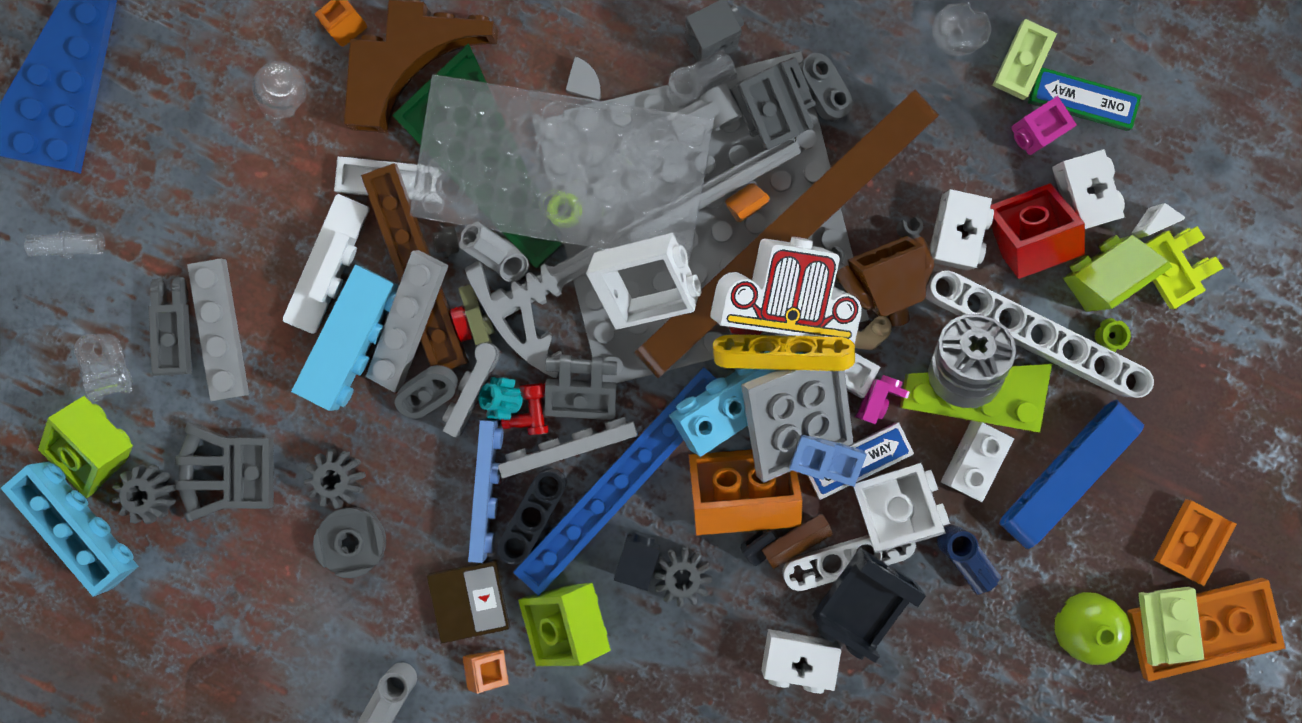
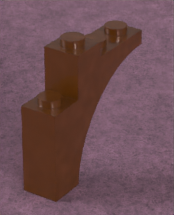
M389 0L386 42L383 41V38L373 35H363L362 40L350 39L344 124L353 131L387 133L394 106L411 79L435 59L454 50L464 48L468 43L470 46L497 44L498 29L494 21H489V18L483 15H469L468 19L455 18L453 14L445 12H435L432 17L430 16V10L421 0Z

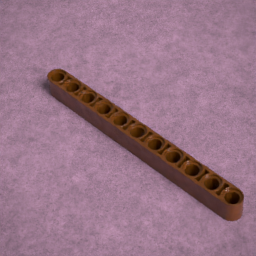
M916 89L912 91L701 289V295L698 296L694 312L671 317L634 354L657 378L663 375L717 324L710 315L718 281L724 275L732 272L740 273L752 280L758 249L762 239L790 242L791 237L808 239L930 125L939 114Z

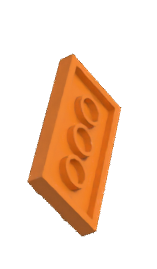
M1264 578L1196 593L1204 660L1174 664L1161 663L1158 666L1150 665L1147 663L1140 607L1127 610L1142 676L1148 682L1286 649L1269 580Z

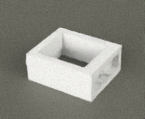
M673 233L596 252L586 273L616 330L694 312L698 296L701 295L699 278L697 275H692L688 266L686 250L682 245H678ZM664 259L677 288L632 299L618 270Z

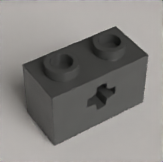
M719 0L686 17L685 39L700 68L736 50L742 31L741 27L744 26V22L735 5L730 7L727 0Z

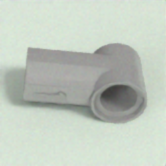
M725 83L700 96L699 101L667 117V121L681 146L712 129L717 131L733 124L743 114L728 85Z
M478 221L471 225L468 224L461 232L460 248L496 271L505 281H518L526 274L529 266L528 259L509 240L501 238Z
M401 662L390 667L379 680L377 689L359 718L358 723H393L407 696L417 682V673L410 664ZM391 677L401 679L404 689L396 688L391 682Z

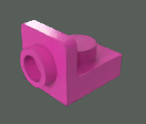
M1056 96L1011 126V129L1014 132V139L1018 146L1026 150L1028 155H1032L1077 126L1060 98Z
M883 375L881 381L874 379L865 398L862 399L856 418L876 424L878 418L882 419L888 409L889 400L886 399L888 393L901 398H908L910 392L901 389L903 382Z

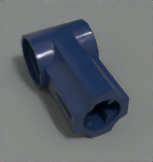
M956 525L944 527L946 534L937 537V545L948 556L976 595H980L996 587L1002 577L978 546L976 537ZM962 536V547L957 551H953V540Z

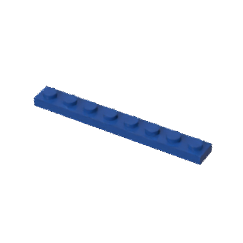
M703 367L514 570L513 573L538 596L683 442V438L669 414L676 411V406L684 399L692 396L697 397L705 392L706 386L716 379L706 368Z

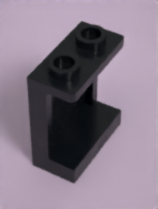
M860 547L812 615L818 625L817 631L825 639L833 643L838 640L845 644L846 649L858 659L863 660L866 657L876 663L880 658L876 651L877 646L909 602L919 607L926 595L917 582Z

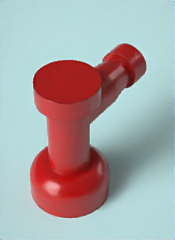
M546 383L519 386L522 398L528 400L529 413L511 416V420L501 419L503 429L527 427L528 435L549 432L548 425L544 424L542 406Z

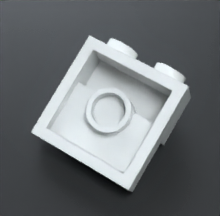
M921 463L855 484L854 489L875 553L946 534L944 525L950 524L943 503L939 505L935 503L932 492L938 490L934 475L932 470L924 471Z

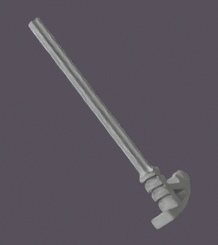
M792 138L769 150L764 149L558 265L552 267L546 264L541 265L540 275L535 276L531 272L526 274L527 282L521 284L514 280L511 282L512 290L509 292L501 288L493 293L490 292L483 263L479 260L466 266L465 272L488 317L508 345L529 364L543 373L556 378L558 372H546V358H560L562 352L558 351L552 355L548 354L552 336L550 332L542 336L536 334L531 303L534 301L542 305L547 303L546 295L549 293L556 297L560 296L565 284L587 273L594 253L650 238L801 154L800 146ZM520 309L526 334L525 340H521L515 334L505 319Z

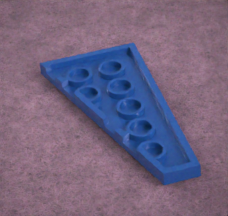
M60 0L0 102V157L81 174L117 0Z

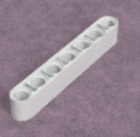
M941 271L931 275L926 286V298L930 302L958 316L981 314L994 318L998 322L1002 310H1007L1012 318L1011 324L1007 329L1014 338L1016 345L1118 396L1139 398L1146 396L1152 390L1154 379L1151 372L1145 367L955 272ZM939 278L945 279L950 286L946 297L939 295L936 291V282ZM971 294L978 296L981 302L980 309L976 313L971 311L967 304L968 297ZM1035 325L1040 327L1043 333L1042 340L1038 344L1031 338V330ZM1067 341L1072 344L1074 349L1070 359L1064 356L1062 350L1063 345ZM1098 357L1102 358L1105 364L1104 371L1100 375L1094 368ZM1130 373L1136 379L1132 390L1128 389L1126 385V379Z

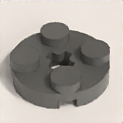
M344 507L330 513L321 522L314 535V552L319 563L324 568L327 567L330 571L334 572V575L341 578L359 577L368 573L382 560L386 549L385 530L374 512L359 507ZM347 533H352L353 537L358 538L359 544L355 546V551H350L349 546L342 545V540L347 538Z

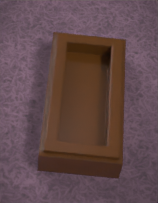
M820 514L765 546L762 551L772 568L775 569L832 536L833 533L824 515Z

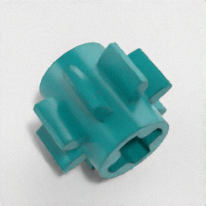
M491 377L490 384L483 385L479 392V404L482 409L488 410L486 413L487 418L511 420V413L514 414L520 410L523 398L520 394V389L514 388V379Z

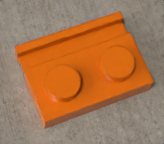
M1185 499L1154 561L1205 586L1237 524L1192 500Z

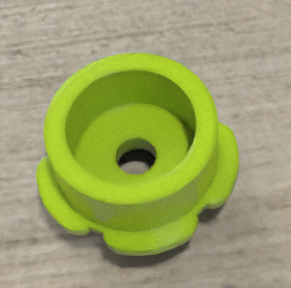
M1114 318L1103 320L1100 323V328H1097L1095 331L1096 342L1113 352H1116L1117 349H1124L1131 338L1129 327L1123 321H1116ZM1111 332L1115 334L1113 339L1109 337Z

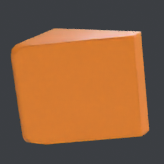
M331 0L315 13V16L327 32L341 47L347 45L350 39H354L367 28L365 21L348 0Z
M750 183L727 198L725 204L736 221L742 222L766 206L770 198L756 184Z
M504 650L463 656L466 683L469 691L478 694L509 685Z

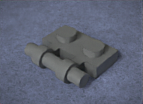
M561 355L560 358H546V372H559V379L546 380L545 416L615 420L616 382H603V375L617 376V361H604L603 357H592V360L572 359V355ZM571 373L591 374V381L571 380Z

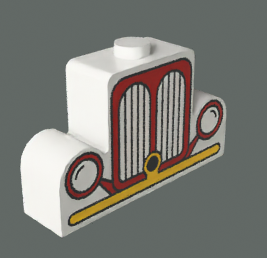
M791 237L790 242L762 239L760 241L752 280L737 272L724 275L716 286L710 317L722 326L795 336L844 337L850 339L855 344L862 307L856 297L834 287L840 260L837 254L821 247L812 246V240Z

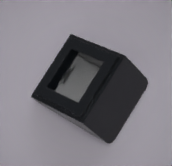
M770 529L760 530L741 544L740 548L745 557L754 566H758L767 559L762 549L776 541L777 538Z

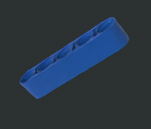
M1118 400L1108 403L1006 511L999 524L1025 549L1034 547L1142 432L1144 424Z

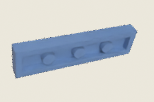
M483 419L480 420L468 562L483 563L487 558V554H492L494 550L495 533L489 532L490 519L496 518L498 499L492 498L493 484H498L500 479L498 467L500 463H495L496 449H501L503 444V428H498L499 420Z

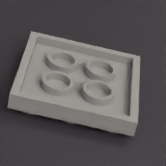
M776 370L741 384L756 476L763 483L792 471L789 469L801 435L821 438L847 446L853 445L845 370Z

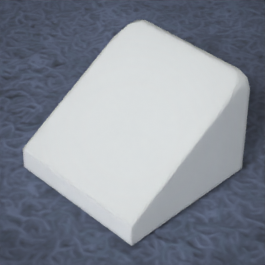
M1166 203L1148 208L1131 234L1137 238L1149 236L1184 220L1185 217Z

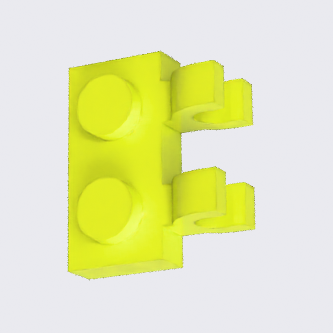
M1198 226L1192 229L1187 228L1174 237L1170 231H1164L1145 243L1172 265V268L1153 280L1169 309H1176L1206 291L1200 281L1224 269L1216 256L1210 259L1208 257L1204 258L1191 267L1182 253L1185 249L1205 239Z

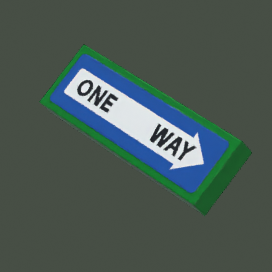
M1042 67L1031 89L1028 103L1041 107L1058 96L1072 116L1129 131L1133 128L1142 95Z

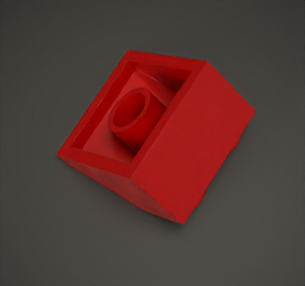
M1051 183L990 205V209L994 210L991 228L1001 255L1018 279L1085 255V223Z

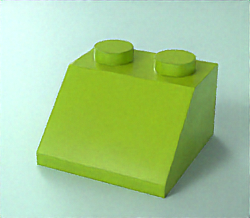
M1115 235L1098 246L1101 250L1092 258L1086 255L1070 265L1072 272L1063 277V279L1086 312L1113 309L1172 268V265L1134 235L1123 238Z
M83 396L48 417L38 450L52 464L58 466L64 472L66 479L87 499L127 461L133 445L126 432L116 428L107 419L104 410L99 405L92 404Z
M593 583L571 584L542 592L539 596L534 594L518 599L536 666H581L611 651Z

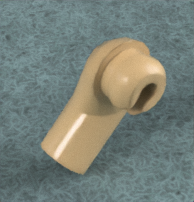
M878 316L861 332L857 331L855 348L874 350L891 333L892 325L887 317Z

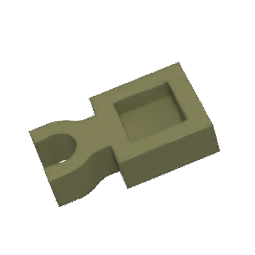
M471 284L460 287L459 292L475 345L492 343L490 334L495 333L494 325L488 315L483 314Z

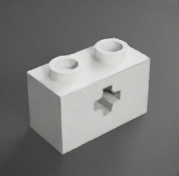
M1105 149L1063 161L1052 167L1060 195L1084 221L1085 229L1124 218V199L1122 194L1116 190L1113 180L1115 174L1112 160L1106 156ZM1093 187L1095 194H1088L1087 188Z
M951 189L942 194L930 246L934 263L967 271L977 268V264L982 263L986 253V243H982L985 229L988 230L994 216V210L990 209L992 198ZM963 225V230L968 232V236L962 238V233L957 231V227Z
M971 420L941 483L983 502L1014 438L982 422Z
M768 629L761 671L764 679L769 680V684L777 687L787 688L791 683L802 685L804 690L812 693L821 694L824 693V689L834 691L841 647L837 641L833 643L823 638ZM800 657H804L807 664L803 663L800 669H796L794 663H798Z

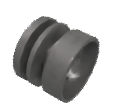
M964 314L952 319L942 329L928 368L929 382L936 394L947 403L961 408H978L990 403L999 393L1013 365L1016 355L1014 338L1004 325L991 317L981 314Z

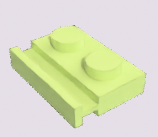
M1191 587L1157 590L1151 593H1138L1147 663L1152 666H1158L1161 663L1174 664L1204 660L1196 590Z

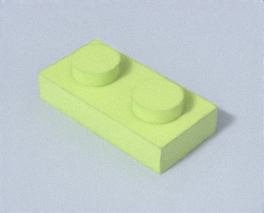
M1024 19L1017 30L992 86L1025 100L1030 94L1057 33Z

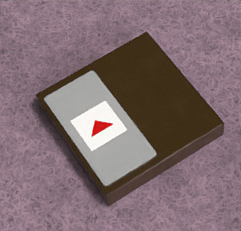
M496 560L438 571L427 575L441 644L510 629Z

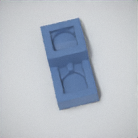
M801 435L789 469L824 480L825 477L855 487L867 454L863 450L844 444Z

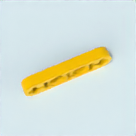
M723 335L712 343L714 362L716 365L724 368L844 371L851 368L855 363V345L850 339L844 337ZM762 351H771L769 353H759ZM797 352H808L806 354H795Z

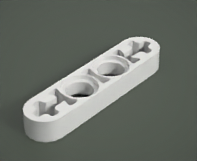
M866 535L792 558L784 564L782 570L786 584L793 590L803 591L836 581L861 545L868 544L873 547L870 536ZM916 543L902 545L903 551L898 552L895 548L885 550L884 552L887 554L885 558H882V552L875 553L874 556L888 565L904 561L913 555ZM831 554L838 555L841 559V567L835 573L824 571L822 566L824 558ZM814 559L816 568L821 577L815 578L813 571L805 573L803 575L804 581L797 582L795 578L789 577L790 574L794 573V566L799 565L802 570L813 568L810 561Z

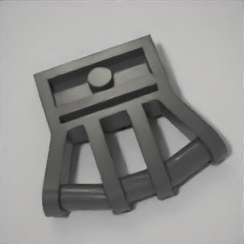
M187 422L184 430L187 435L179 455L175 456V465H179V480H175V490H179L187 514L184 516L187 523L224 508L269 509L274 507V438H229L211 431L200 424ZM200 439L224 448V456H197L194 454ZM194 465L224 466V480L193 479ZM195 490H224V499L201 508Z

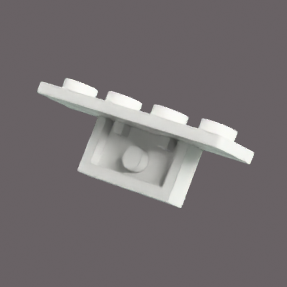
M340 194L335 196L283 316L285 323L312 334L317 332L331 298L335 299L341 289L343 279H340L345 266H350L357 250V247L354 245L368 215L369 207Z

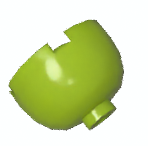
M1083 592L1070 597L1065 602L1066 605L1061 613H1057L1055 618L1057 640L1059 645L1073 658L1090 665H1105L1117 660L1126 651L1131 640V625L1126 613L1113 600L1098 593Z

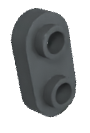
M813 53L802 60L799 66L810 89L811 97L816 103L814 107L823 119L831 122L848 115L852 109V96L831 60L821 53ZM816 66L820 68L822 75L817 72ZM834 96L837 97L840 105L835 103Z
M440 365L427 368L400 387L395 399L397 410L408 418L417 419L424 417L453 397L458 382L455 373L449 368Z

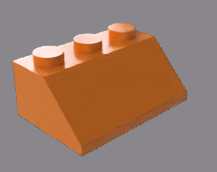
M752 449L706 453L701 457L696 454L689 455L696 536L801 526L802 496L796 471L792 470L763 483L756 476Z

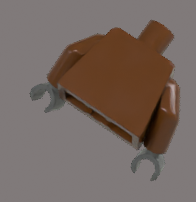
M918 217L910 220L912 231L908 228L907 222L904 219L897 224L896 230L901 239L848 259L849 266L843 264V250L839 247L832 248V251L840 258L836 279L843 290L856 297L863 309L872 310L880 317L888 315L892 326H902L910 321L908 307L925 299L926 286L929 283L935 266L925 238L919 235L923 230V221Z

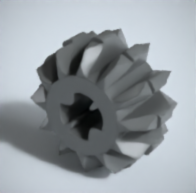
M329 449L326 456L321 453L314 456L316 465H307L306 471L313 475V477L305 479L303 484L314 486L315 489L309 493L311 499L321 495L320 506L325 507L331 502L334 509L341 508L343 501L348 504L353 503L356 500L354 493H360L364 490V487L356 482V480L365 478L366 474L362 471L356 473L355 468L361 464V461L355 459L349 463V451H342L338 455L336 449ZM339 474L341 481L337 484L336 482L331 483L329 476Z
M137 465L133 467L132 472L124 471L120 475L122 482L116 483L112 487L120 493L118 497L111 501L114 504H122L118 515L126 516L130 514V523L134 524L142 520L144 523L150 524L155 522L157 517L167 516L169 512L166 506L174 505L176 502L173 497L169 496V492L175 491V485H167L166 483L171 474L167 472L159 474V466L156 465L148 466L147 469L144 465ZM142 491L147 492V497L143 498Z
M687 546L682 547L681 557H677L675 550L671 548L668 550L670 562L662 557H659L657 560L658 565L664 570L653 571V578L662 580L655 585L656 592L667 590L664 595L666 603H669L674 596H677V607H683L685 597L689 598L692 605H696L697 599L694 593L697 592L701 596L706 597L708 590L701 584L712 583V576L703 574L710 569V564L708 561L697 564L702 556L699 551L694 552L691 558H688ZM683 569L688 571L690 581L685 583L682 580V584L677 583L675 572L680 570L682 574Z

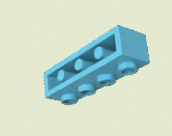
M355 265L291 392L328 411L339 410L340 406H346L354 390L350 386L356 374L360 376L369 362V357L366 354L371 344H377L384 328L382 322L387 313L390 312L399 285L364 267Z
M735 368L736 371L726 378L720 377L710 382L706 386V391L697 397H688L676 406L677 410L669 414L688 449L701 457L748 426L741 384L779 369Z
M49 461L25 466L1 487L2 491L93 597L113 589L139 567L133 560V554L130 549L113 537L107 522L100 517H96L88 507L87 499L80 492L73 490L65 480L64 472L58 466Z

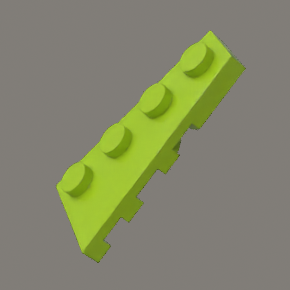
M1052 364L1012 366L995 398L990 403L978 408H961L947 403L934 391L929 382L928 372L905 374L903 389L910 393L908 398H901L900 408L1040 432Z

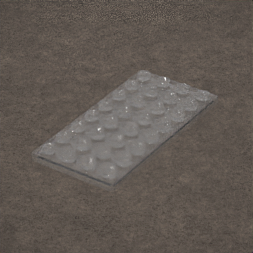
M432 74L409 216L463 226L471 225L478 221L492 231L604 250L673 233L678 245H682L685 248L688 264H690L714 119Z

